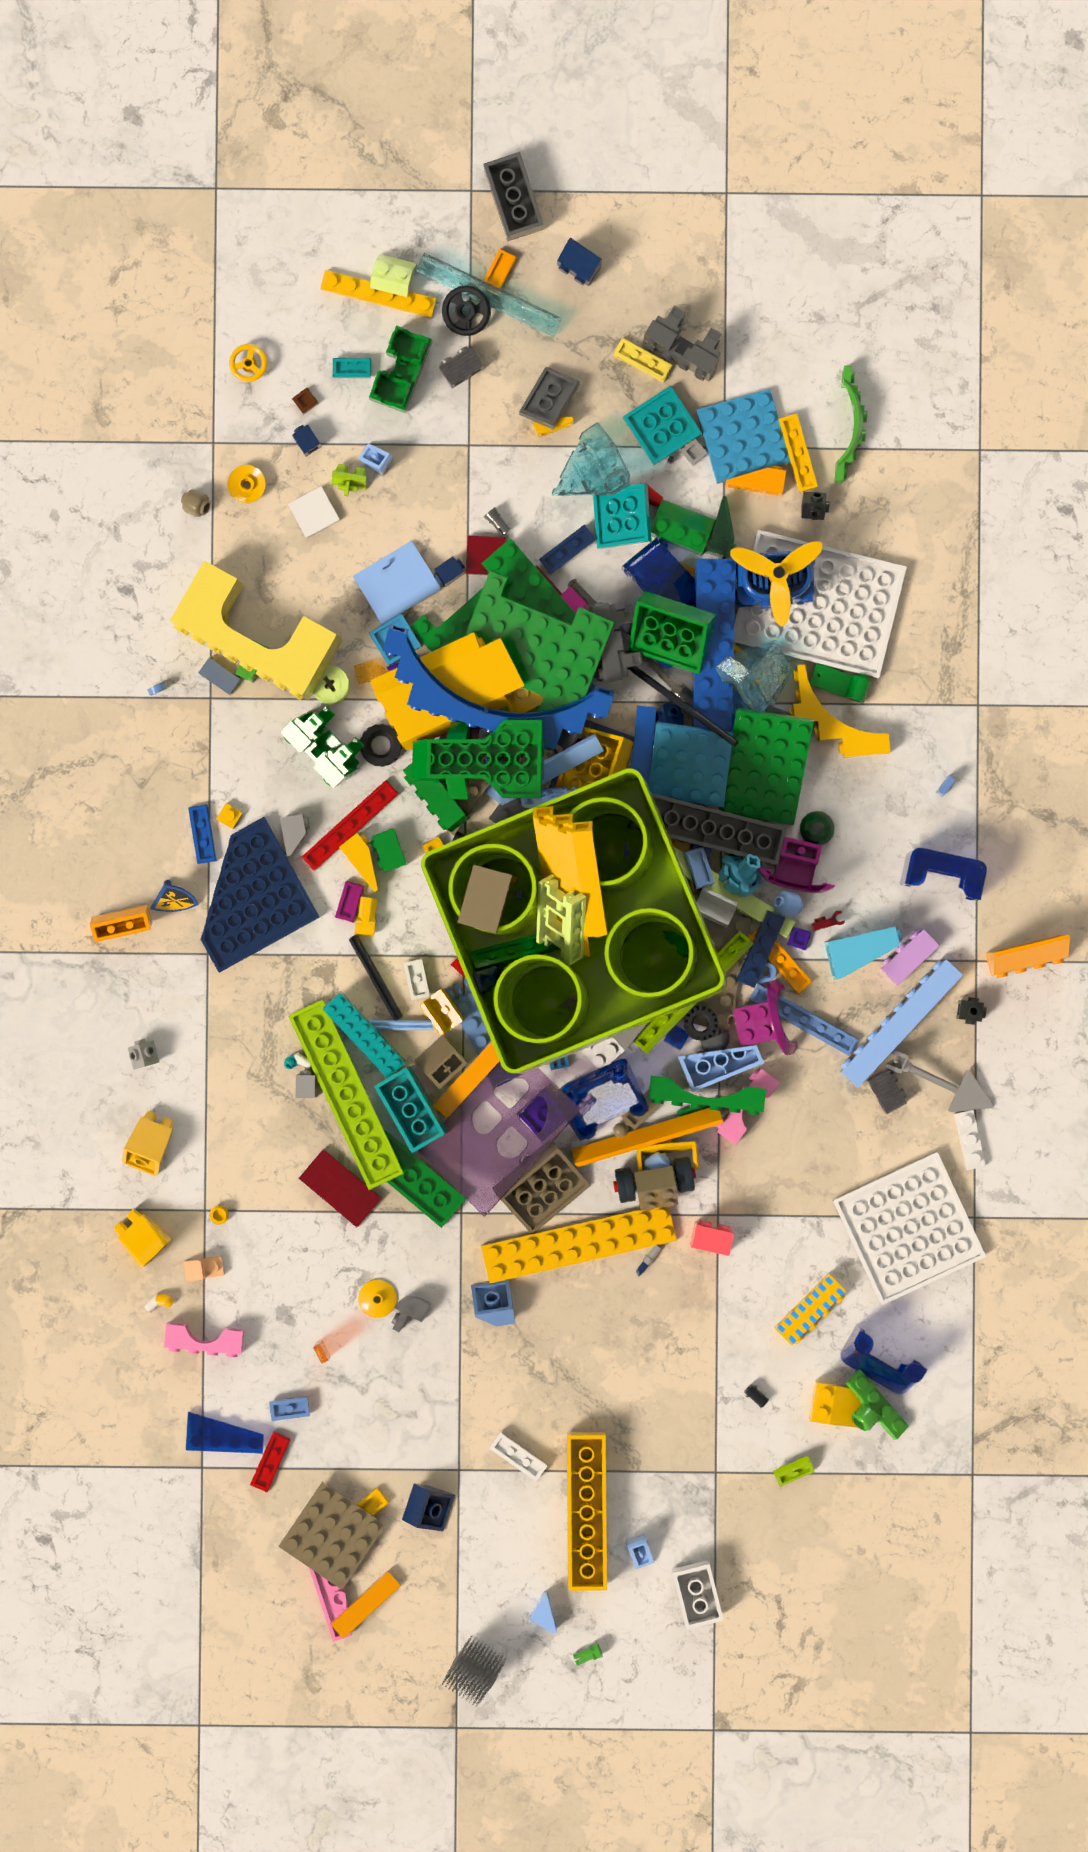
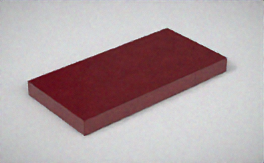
M325 1149L317 1155L298 1178L356 1228L382 1199L372 1189L369 1190L364 1182Z

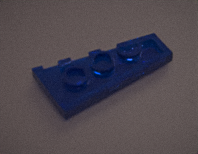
M188 1412L186 1451L263 1454L264 1434Z

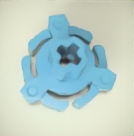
M726 854L722 859L724 866L719 871V880L721 882L728 879L723 887L731 894H737L742 897L751 896L761 884L758 868H763V866L760 864V859L749 854L741 860L737 855L731 857Z

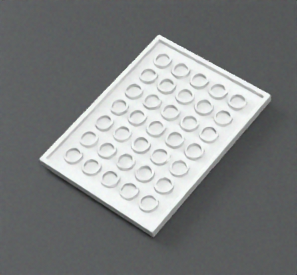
M758 530L753 551L759 554L794 551L810 542ZM822 546L820 554L813 561L814 602L794 603L791 605L789 620L783 627L775 622L771 609H761V606L738 608L734 623V643L879 679L907 567Z

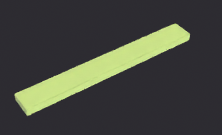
M674 847L686 878L692 881L684 853ZM711 870L715 884L705 886V888L737 902V910L760 924L767 910L776 913L773 907L753 895L742 897L737 894H731L723 887L727 879L721 882L719 874ZM785 917L778 935L787 938L796 921Z

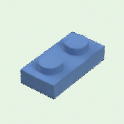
M308 1396L269 1402L271 1421L310 1416Z

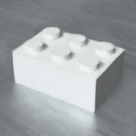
M709 1560L671 1569L686 1630L724 1621Z

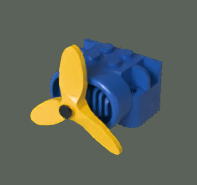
M813 541L794 551L760 554L744 548L731 549L730 555L736 562L735 590L737 608L761 606V609H771L775 622L783 627L789 620L791 605L794 603L814 602L813 561L820 554L823 544Z

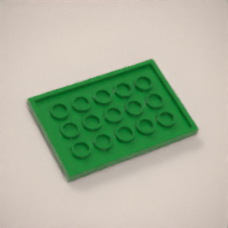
M737 708L732 732L733 737L739 742L737 746H732L725 802L724 807H719V810L751 819L794 825L814 719Z

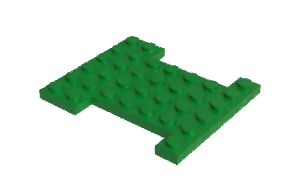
M511 538L482 563L488 572L492 570L509 577L502 594L503 596L570 624L573 623L576 613ZM483 588L438 628L432 624L425 614L413 623L410 628L431 652L465 637Z
M490 570L465 636L474 632L478 638L482 637L485 645L501 638L524 683V687L521 688L544 697L538 712L565 706L586 696L615 621L582 607L578 608L572 624L503 596L502 594L509 577Z

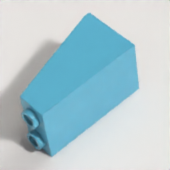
M895 926L824 942L833 980L849 975L900 946L899 941H902L900 930H896Z

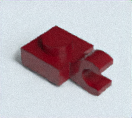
M842 911L834 912L832 917L827 920L825 916L814 919L815 923L811 924L812 931L834 925H843L845 920L840 922L836 920V916L841 914Z

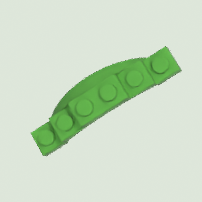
M845 365L842 370L841 388H846L851 400L854 428L848 448L836 462L834 483H842L844 478L847 479L848 467H845V465H851L853 460H856V447H860L862 441L865 442L866 438L863 422H867V411H864L865 405L860 404L861 391H858V386L851 385V383H854L855 372H852V366Z

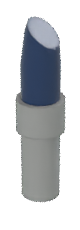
M655 1245L649 1254L644 1257L643 1262L636 1270L638 1277L653 1263L654 1258L662 1249L659 1245Z

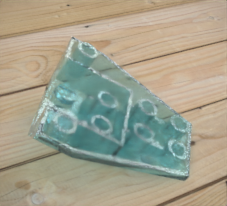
M771 640L729 655L715 667L723 683H734L748 709L763 712L771 711L793 673L776 640Z

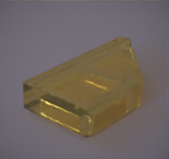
M374 661L354 665L358 684L371 682L370 680L390 672Z

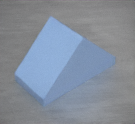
M368 443L358 460L383 476L392 463L393 457L391 454Z
M645 1534L626 1540L636 1569L654 1563Z
M546 1591L543 1592L530 1614L529 1620L551 1633H557Z

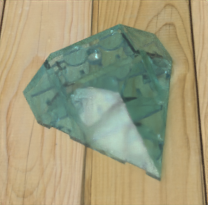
M598 422L581 433L579 437L580 442L576 450L572 451L559 477L561 480L557 488L553 489L551 495H615L629 485L630 473L615 443Z

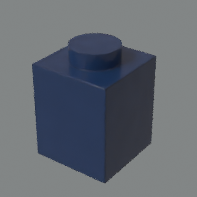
M301 425L294 430L295 433L292 436L305 457L322 447L309 425L305 427Z
M452 556L434 570L446 587L464 575L463 569L465 566L459 558L456 560Z

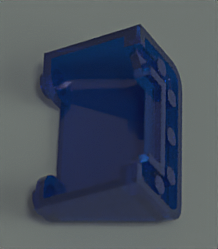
M657 538L653 539L622 565L621 570L627 576H632V581L636 582L644 592L647 591L694 607L695 579L667 549L669 547L662 538L659 540Z
M619 1059L570 1081L559 1089V1108L579 1141L591 1139L595 1136L598 1125L627 1112L639 1117L649 1111V1106L627 1059Z
M855 1326L841 1350L840 1357L846 1365L855 1370L861 1369L868 1378L896 1394L908 1392L922 1380L928 1370L915 1359L910 1364L900 1363L899 1367L895 1369L870 1354L874 1345L873 1339L864 1333L865 1330L858 1326Z

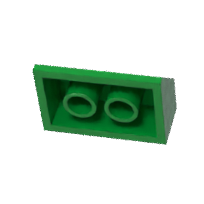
M663 499L651 525V536L702 556L715 520Z

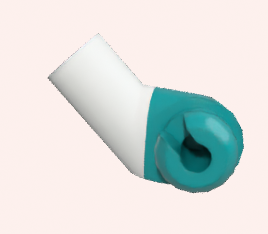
M300 1053L290 1055L284 1061L286 1069H292L298 1065H302L307 1069L311 1067L308 1058Z

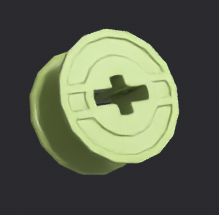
M328 665L313 694L321 703L327 705L338 704L348 696L350 690L349 679L339 667ZM326 678H328L331 683L333 681L335 682L333 686L335 687L336 691L332 692L330 688L326 689V687L328 686L327 683L324 681Z

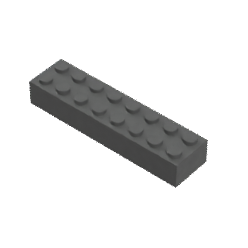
M651 793L670 839L741 857L751 854L757 856L760 862L778 865L787 830L786 827ZM633 821L629 822L627 828L640 830Z

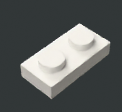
M419 959L403 963L411 1000L430 997L423 960Z

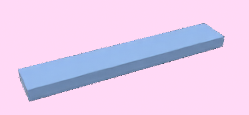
M593 734L544 760V780H542V784L603 752L604 750L596 735ZM492 788L502 806L516 799L502 798L497 793V791L494 788Z

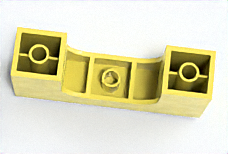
M204 561L170 619L174 624L173 628L185 636L191 634L190 637L201 645L207 643L206 646L219 655L223 652V656L236 664L239 661V665L249 672L252 669L256 670V675L267 682L273 680L272 683L283 691L289 689V693L302 701L305 698L309 701L343 640L337 634L305 616L301 619L289 642L279 649H267L234 631L229 624V613L244 585L237 578Z

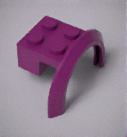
M784 838L774 875L770 873V869L758 868V873L764 880L791 890L807 893H824L835 887V885L827 883L812 885L822 846L793 838Z
M779 980L770 981L767 989V1002L732 1009L741 1047L776 1040L785 1055L788 1056L795 1053L798 1044L788 1040L780 1021L778 996L785 987Z

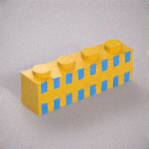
M828 1273L774 1328L791 1345L794 1343L797 1345L805 1337L803 1334L808 1329L811 1331L817 1326V1320L821 1316L825 1317L831 1312L832 1309L830 1307L835 1302L838 1304L844 1299L846 1290Z

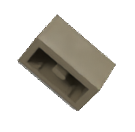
M441 1035L414 1060L439 1089L468 1064L466 1059L444 1035Z

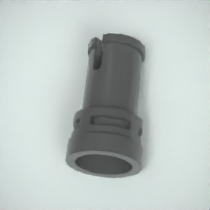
M494 507L484 515V518L496 528L502 537L511 528L508 527L500 517L501 514Z

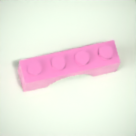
M760 1068L758 1071L754 1070L749 1077L751 1082L747 1087L766 1089V1097L769 1098L780 1082ZM743 1110L740 1113L729 1112L725 1118L722 1117L724 1123L716 1126L718 1127L716 1131L735 1145L747 1130L742 1120Z
M168 1322L166 1324L164 1348H169L168 1351L180 1352V1349H186L188 1353L199 1354V1351H207V1355L217 1356L218 1353H226L227 1357H237L243 1352L245 1329L225 1328L217 1339L202 1341L192 1335L188 1324Z

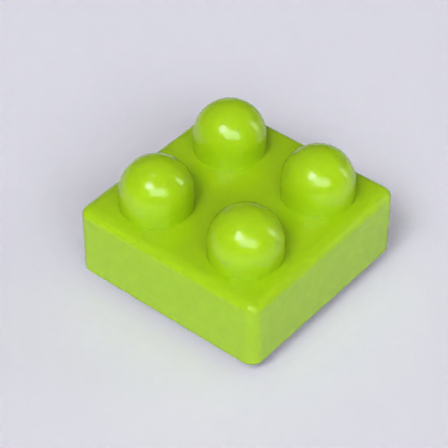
M629 768L433 849L422 857L421 868L501 1066L509 1073L524 1074L719 994L727 986L726 973L648 784L635 769ZM553 806L554 815L573 813L574 823L592 821L605 921L607 922V935L589 937L591 957L583 954V958L568 966L563 962L564 958L561 957L560 949L541 955L525 956L511 963L476 972L471 951L537 934L538 883L542 880V872L533 822V809ZM630 821H633L640 830L627 828ZM625 838L629 845L627 859H623ZM473 865L510 874L512 879L515 876L518 877L514 885L510 884L497 934L457 923ZM519 888L521 889L522 893L521 900L515 897ZM662 931H671L682 936L689 946V957L683 958L676 951L678 948L666 941L664 938L666 935ZM574 992L576 993L575 1001L577 1002V1007L572 1012L567 1007H558Z

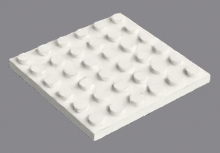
M938 1152L832 1200L881 1305L986 1257Z

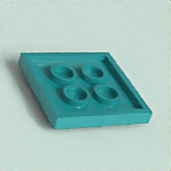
M671 385L622 417L653 466L702 435V432Z
M642 483L593 491L597 549L652 541L647 484Z

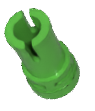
M595 1643L589 1646L588 1649L576 1654L574 1653L573 1657L574 1659L582 1657L575 1661L576 1665L579 1666L592 1659H600L603 1657L599 1644Z

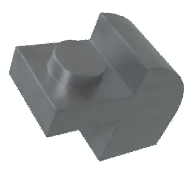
M407 1296L401 1299L395 1306V1309L401 1311V1313H396L391 1322L394 1324L393 1330L400 1332L407 1316L422 1322L431 1303L417 1296Z

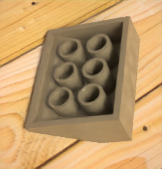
M550 1139L494 1186L493 1190L531 1234H534L591 1185L554 1141Z

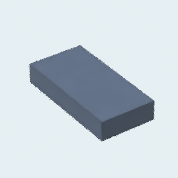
M210 657L198 672L229 695H231L241 679Z

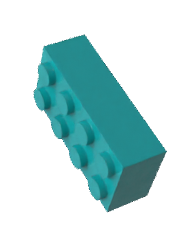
M411 1066L400 1070L374 1086L412 1153L449 1133Z

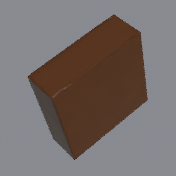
M305 388L292 398L303 415L319 404L308 388Z

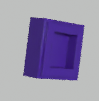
M793 927L787 945L806 950L811 932Z

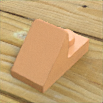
M222 1256L184 1261L186 1281L203 1280L209 1277L225 1275Z

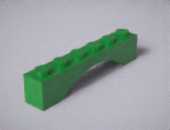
M651 1076L648 1099H652V1103L664 1104V1101H671L673 1106L683 1107V1103L691 1104L690 1108L702 1109V1105L710 1106V1110L721 1111V1107L729 1108V1112L733 1113L748 1110V1114L760 1115V1112H764L766 1089L745 1087L741 1091L729 1096L706 1098L685 1091L671 1078Z

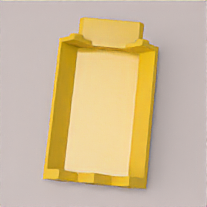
M473 632L420 657L429 671L450 690L473 703L490 709L498 710L510 704L508 698L510 693L524 687V683L501 638L485 645L482 637L478 638ZM396 668L370 681L378 702H381L385 709L384 714L390 725L394 726L400 744L409 751L413 749V741L435 739L448 733L450 723L453 721L448 720L447 717L442 715L433 716L429 714V711L411 709L407 702L413 683L405 684L399 682L395 678Z
M553 806L534 808L533 822L542 879L553 874L556 876V880H558L559 890L565 894L574 891L575 896L579 893L586 896L583 954L591 957L588 937L607 935V922L605 921L593 840L592 821L574 823L573 813L554 815ZM557 915V920L562 923V918Z

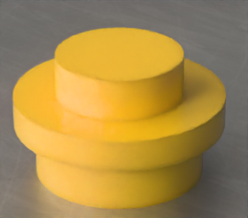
M215 1206L210 1211V1220L217 1225L224 1224L229 1218V1212L224 1206Z

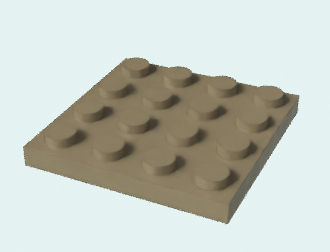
M322 1481L278 1547L343 1590L386 1524Z

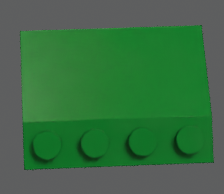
M645 591L636 601L629 651H641V655L700 674L713 635L716 614Z

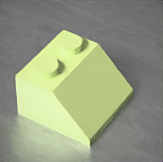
M380 254L373 267L370 288L408 297L417 263Z

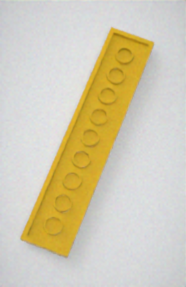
M658 1207L650 1211H640L639 1209L481 1245L489 1283H494L677 1241L669 1207Z

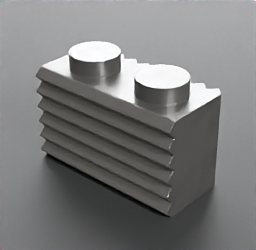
M465 346L457 351L458 355L454 358L449 356L441 361L440 371L451 388L456 387L484 369L483 363L472 346L470 348Z
M886 1069L867 1080L885 1114H889L907 1104L905 1099L908 1097L903 1088H898L896 1084L898 1078L893 1071L890 1072Z

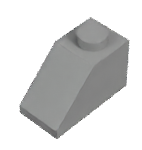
M303 814L280 818L288 857L293 856L307 835V829H310L308 818H304Z

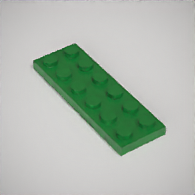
M384 1129L404 1171V1174L387 1181V1183L442 1228L466 1200V1197Z

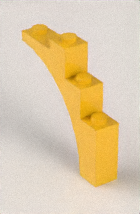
M805 664L796 666V670H793L794 682L797 681L798 689H795L796 701L799 700V704L792 705V709H789V716L814 719V723H817V726H814V736L818 737V741L841 739V743H838L839 754H843V758L891 753L889 733L859 731L834 718L821 705L813 693L807 678Z

